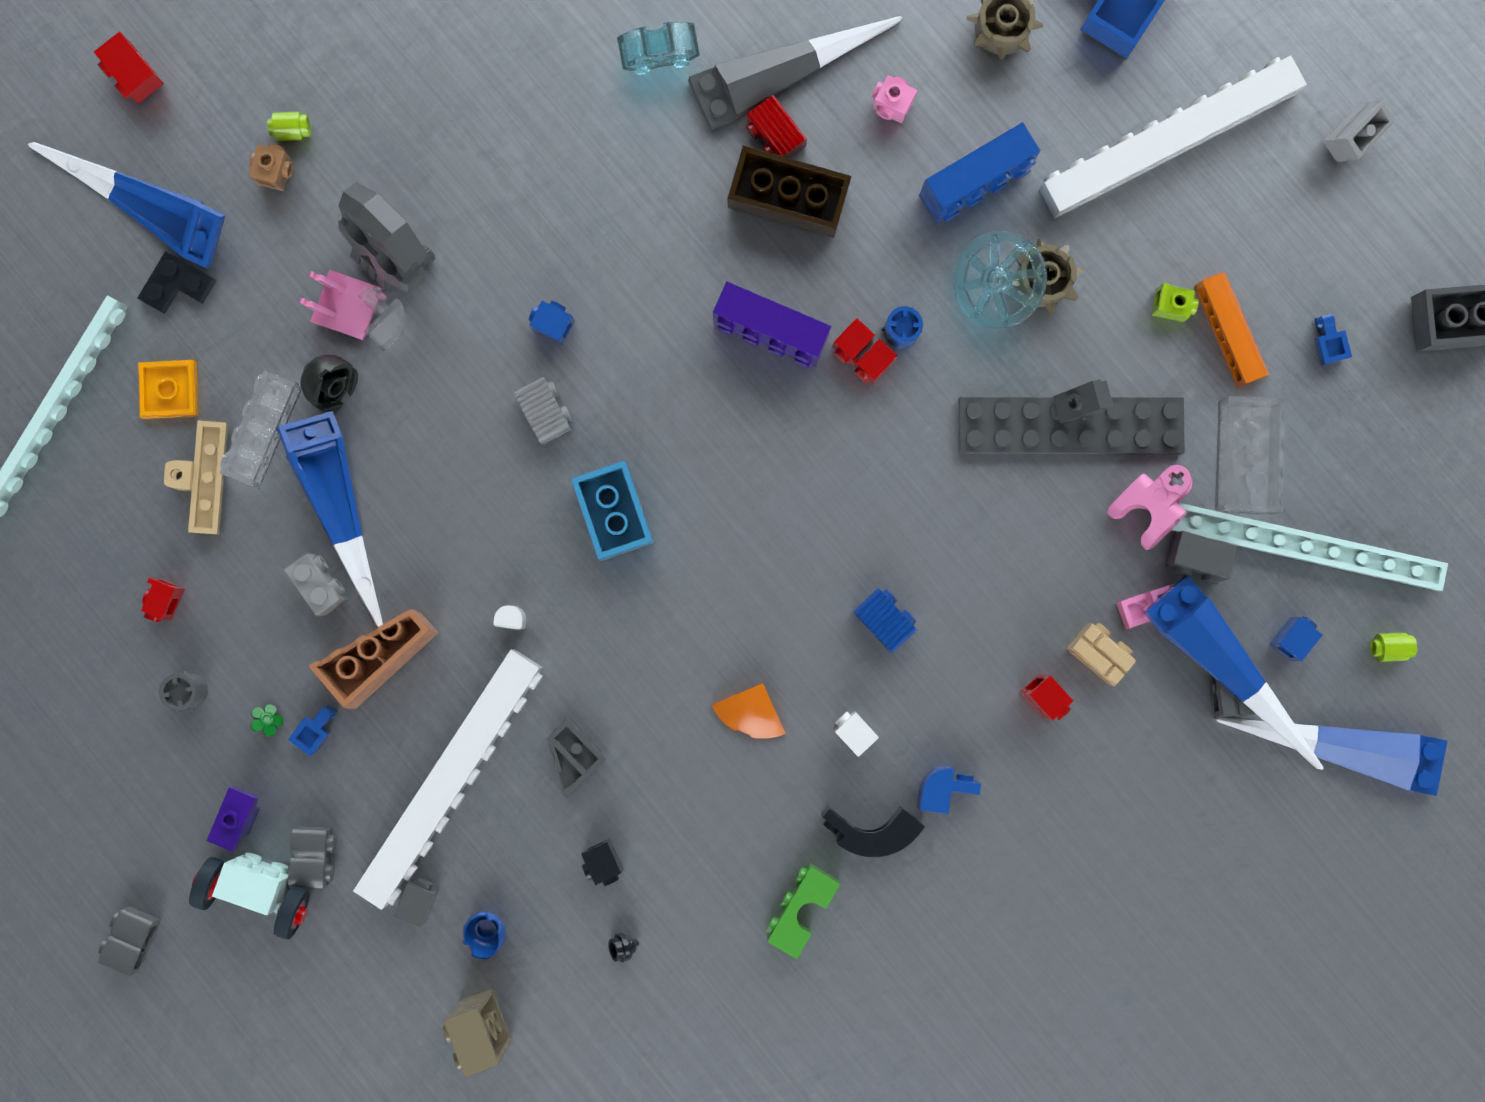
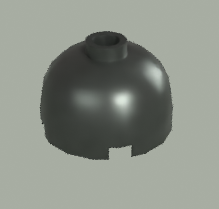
M321 355L314 358L304 367L300 387L310 404L322 412L334 411L344 404L341 402V399L346 392L350 397L353 394L358 383L357 370L352 367V364L337 355Z

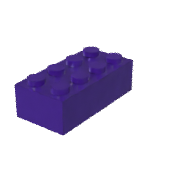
M726 281L713 310L714 324L718 325L717 329L728 335H732L733 332L743 336V341L754 346H758V343L769 347L768 351L779 357H783L784 354L793 357L794 363L805 368H809L810 365L816 367L832 327Z

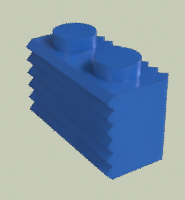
M878 588L852 612L886 649L893 653L917 631L916 627L913 626L916 620L906 610L901 613L894 605L897 602L896 598L887 589L882 592Z

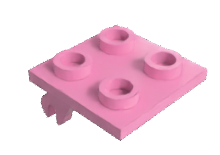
M332 270L328 271L327 277L310 271L309 277L324 285L318 304L313 301H307L304 298H301L299 304L314 311L310 322L364 341L383 289Z

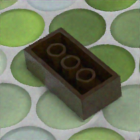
M743 145L727 198L728 208L834 238L849 189L851 176Z

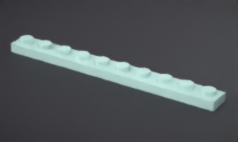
M108 295L106 296L0 470V517L8 510V502L13 494L22 487L23 478L27 471L36 464L38 460L37 455L41 448L50 441L55 425L66 415L69 402L80 392L81 383L85 376L94 369L99 353L110 343V335L113 330L124 320L125 311L128 306Z
M1178 503L1187 513L1171 530L1172 532L1186 531L1239 547L1430 590L1443 591L1448 563Z

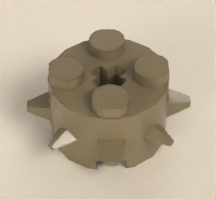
M981 0L982 6L979 13L967 15V20L975 23L977 39L974 45L976 47L980 46L983 50L998 54L999 59H1004L1006 54L1016 53L1020 49L1029 52L1031 47L1028 37L1031 30L1043 28V23L1035 20V7L1033 5L1035 0Z
M1039 238L1036 248L1029 254L1015 252L1013 256L1019 267L1015 276L1008 279L1007 282L1008 284L1016 285L1018 294L1023 300L1021 305L1023 308L1029 305L1046 307L1049 314H1054L1056 304L1063 298L1074 301L1078 299L1073 285L1077 280V276L1084 273V269L1076 267L1073 257L1071 255L1068 256L1070 250L1068 244L1058 249L1059 247L1056 245H1045L1042 238ZM1043 272L1046 277L1050 276L1049 281H1046L1044 278H1042L1041 274Z

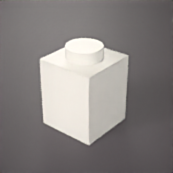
M846 711L835 721L837 727L834 731L858 757L879 738L855 711L851 714Z

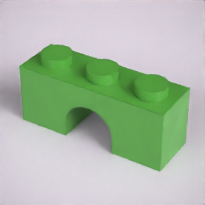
M811 863L808 864L807 868H800L794 879V882L797 883L792 893L787 891L780 903V907L783 908L778 918L773 916L765 929V932L768 933L767 942L795 959H798L811 936L810 928L801 924L797 919L799 909L807 903H815L827 909L840 886L837 878Z

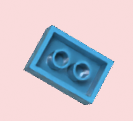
M625 460L571 479L598 560L603 561L654 543L634 481Z

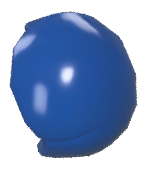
M480 911L471 916L464 925L463 944L470 948L472 957L486 960L496 955L505 943V926L494 913Z

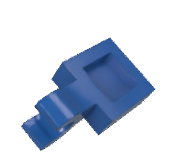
M1333 313L1315 318L1316 327L1322 335L1314 339L1321 365L1351 358L1352 354L1346 331L1337 332Z
M327 705L320 709L314 719L309 716L304 717L288 740L310 757L314 756L330 734L324 727L333 719L337 711L330 705Z

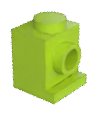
M1162 283L1156 288L1151 316L1185 322L1190 318V315H1195L1198 308L1199 300L1194 298L1195 291L1171 286L1169 283ZM1175 298L1182 300L1181 306L1175 303Z

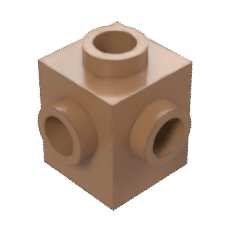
M257 144L256 151L252 153L249 161V178L257 185L284 191L287 179L291 178L293 174V160L281 146L268 144V147Z

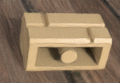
M1087 623L1066 650L1109 686H1115L1136 662L1131 656L1133 651L1123 642L1119 641L1116 644L1110 639L1111 632L1100 623L1096 625Z

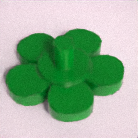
M271 704L266 705L264 710L256 707L251 712V717L256 720L251 723L250 727L254 732H260L263 729V734L266 737H270L275 734V727H280L283 724V717L281 715H274L277 709Z

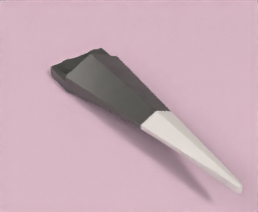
M902 17L890 18L716 64L713 68L689 76L688 82L711 131L736 121L758 105H761L762 102H765L772 95H777L848 51L899 24Z

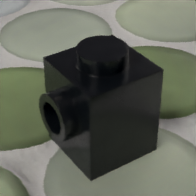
M610 838L585 849L581 853L585 862L582 865L584 874L588 880H593L595 886L600 883L607 886L620 879L618 875L622 873L623 867Z

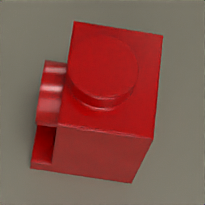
M149 577L147 583L152 586L146 590L142 598L143 607L141 611L145 613L143 617L160 623L161 620H172L185 588L160 578Z

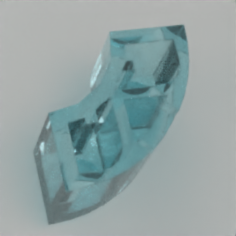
M665 22L663 23L664 26L660 29L647 30L646 26L618 36L617 41L623 70L634 71L637 75H643L651 72V69L674 66L681 68L688 66L691 60L700 56L694 23Z

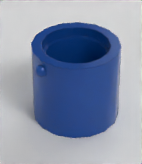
M902 306L890 313L885 326L881 329L884 331L887 342L893 347L900 349L908 348L915 343L922 333L923 320L919 312L914 308Z

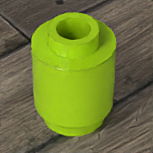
M300 111L272 113V119L267 120L269 135L274 136L276 141L304 140V137L311 136L308 114H301Z
M1407 633L1376 634L1373 640L1370 641L1369 648L1371 655L1378 662L1407 661L1416 656L1417 641L1413 635H1408Z

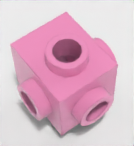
M888 75L884 83L878 82L871 96L875 99L873 109L876 110L880 117L887 120L892 118L902 124L915 100L918 90L909 86V83L903 78H893Z

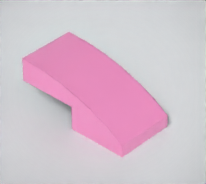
M1174 584L1116 602L1124 628L1129 629L1149 622L1150 620L1143 611Z

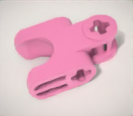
M1173 465L1168 467L1155 481L1145 473L1142 474L1109 506L1108 515L1113 519H1121L1131 510L1139 508L1147 510L1151 514L1152 520L1149 528L1141 537V546L1146 550L1152 549L1187 513L1178 503L1192 489L1193 482L1190 472L1183 466ZM1182 476L1183 485L1175 484L1172 487L1171 479L1173 477L1179 479Z

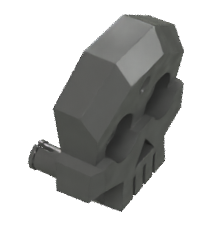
M358 182L343 191L338 205L341 212L338 214L339 231L352 246L350 257L358 265L361 264V268L366 273L368 272V275L373 280H376V283L384 291L394 286L401 291L409 293L420 285L424 280L425 271L423 268L435 260L432 250L426 252L429 247L426 245L422 246L408 223L375 191Z

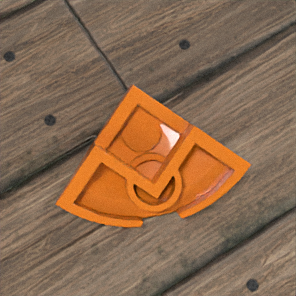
M763 682L712 704L717 716L734 731L738 730L749 734L753 738L763 739L786 734Z

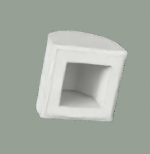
M503 606L495 613L493 625L495 627L524 630L526 627V615L517 606Z

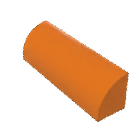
M1226 272L1200 281L1194 288L1236 387L1239 388L1268 376L1269 372Z

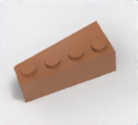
M410 609L379 626L373 632L362 635L355 639V642L342 649L335 650L326 658L308 666L343 708L357 709L439 632L421 612Z

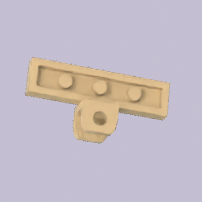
M197 420L194 462L173 460L165 464L164 484L176 490L191 491L189 533L220 534L229 426L226 422ZM182 472V477L177 479L178 473Z

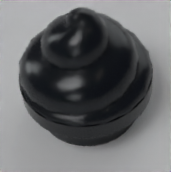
M624 933L615 934L614 938L609 939L608 942L610 955L615 962L629 961L639 945L638 940Z

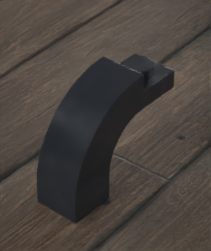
M829 806L821 814L822 818L825 819L823 825L835 835L838 831L842 833L836 840L837 844L850 853L864 857H883L897 853L910 845L925 828L919 820L901 806L885 824L875 829L855 827Z

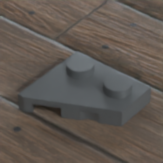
M569 718L546 738L550 751L553 754L557 773H559L563 793L566 797L607 759Z

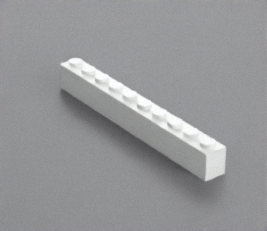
M1292 56L1283 60L1277 57L1265 64V69L1257 73L1255 70H1251L1239 78L1240 82L1234 85L1230 82L1222 85L1215 90V95L1209 98L1203 95L1191 103V107L1185 110L1180 107L1170 112L1166 116V120L1160 123L1157 120L1148 123L1142 128L1143 132L1135 136L1133 133H1129L1117 141V145L1111 148L1106 145L1093 153L1094 157L1086 161L1084 158L1074 161L1068 166L1069 170L1061 174L1058 170L1044 178L1045 182L1039 191L1054 219L1297 95L1307 83Z
M515 649L509 651L353 892L381 910L388 904L393 906L402 894V891L399 889L404 880L409 882L417 871L416 861L420 855L425 857L434 843L430 841L435 832L440 834L447 825L449 818L446 815L451 808L456 810L464 799L465 795L461 792L467 783L472 785L481 771L477 769L482 760L487 762L494 753L496 747L493 743L498 736L503 738L512 723L508 720L514 712L518 714L527 702L524 696L529 688L534 690L543 677L539 673L543 667Z

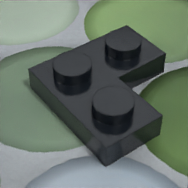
M165 251L137 299L165 314L179 291L203 304L217 280Z

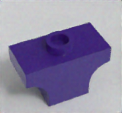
M229 787L206 841L229 851H236L242 839L250 834L260 807L256 806L259 797L236 787Z

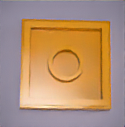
M196 360L138 362L140 418L199 416Z

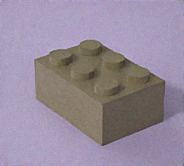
M492 988L460 1000L444 1020L443 1033L448 1043H452L455 1050L453 1054L454 1063L459 1071L462 1070L465 1078L499 1065L512 1042Z

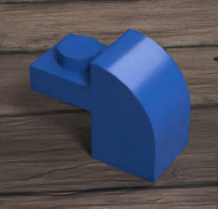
M951 766L937 767L931 770L920 784L917 808L921 811L949 814L951 791L980 795L981 783L974 781V776L957 773V778H953L954 768Z

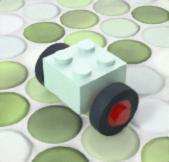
M245 853V855L238 856L227 862L215 857H209L204 862L192 882L189 896V904L192 907L207 910L214 900L218 898L264 915L274 912L277 914L274 924V935L287 940L291 939L299 926L303 924L308 911L307 906L310 893L304 888L297 886L291 888L288 885L289 867L278 862H272V864L261 861V856L253 853Z

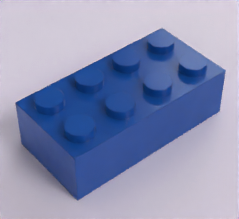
M1022 122L925 179L919 197L935 223L943 219L945 222H948L960 214L958 210L968 206L972 208L983 200L982 196L990 191L992 194H996L1007 186V181L1014 177L1016 180H1019L1031 172L1030 168L1036 164L1035 159L1041 150Z

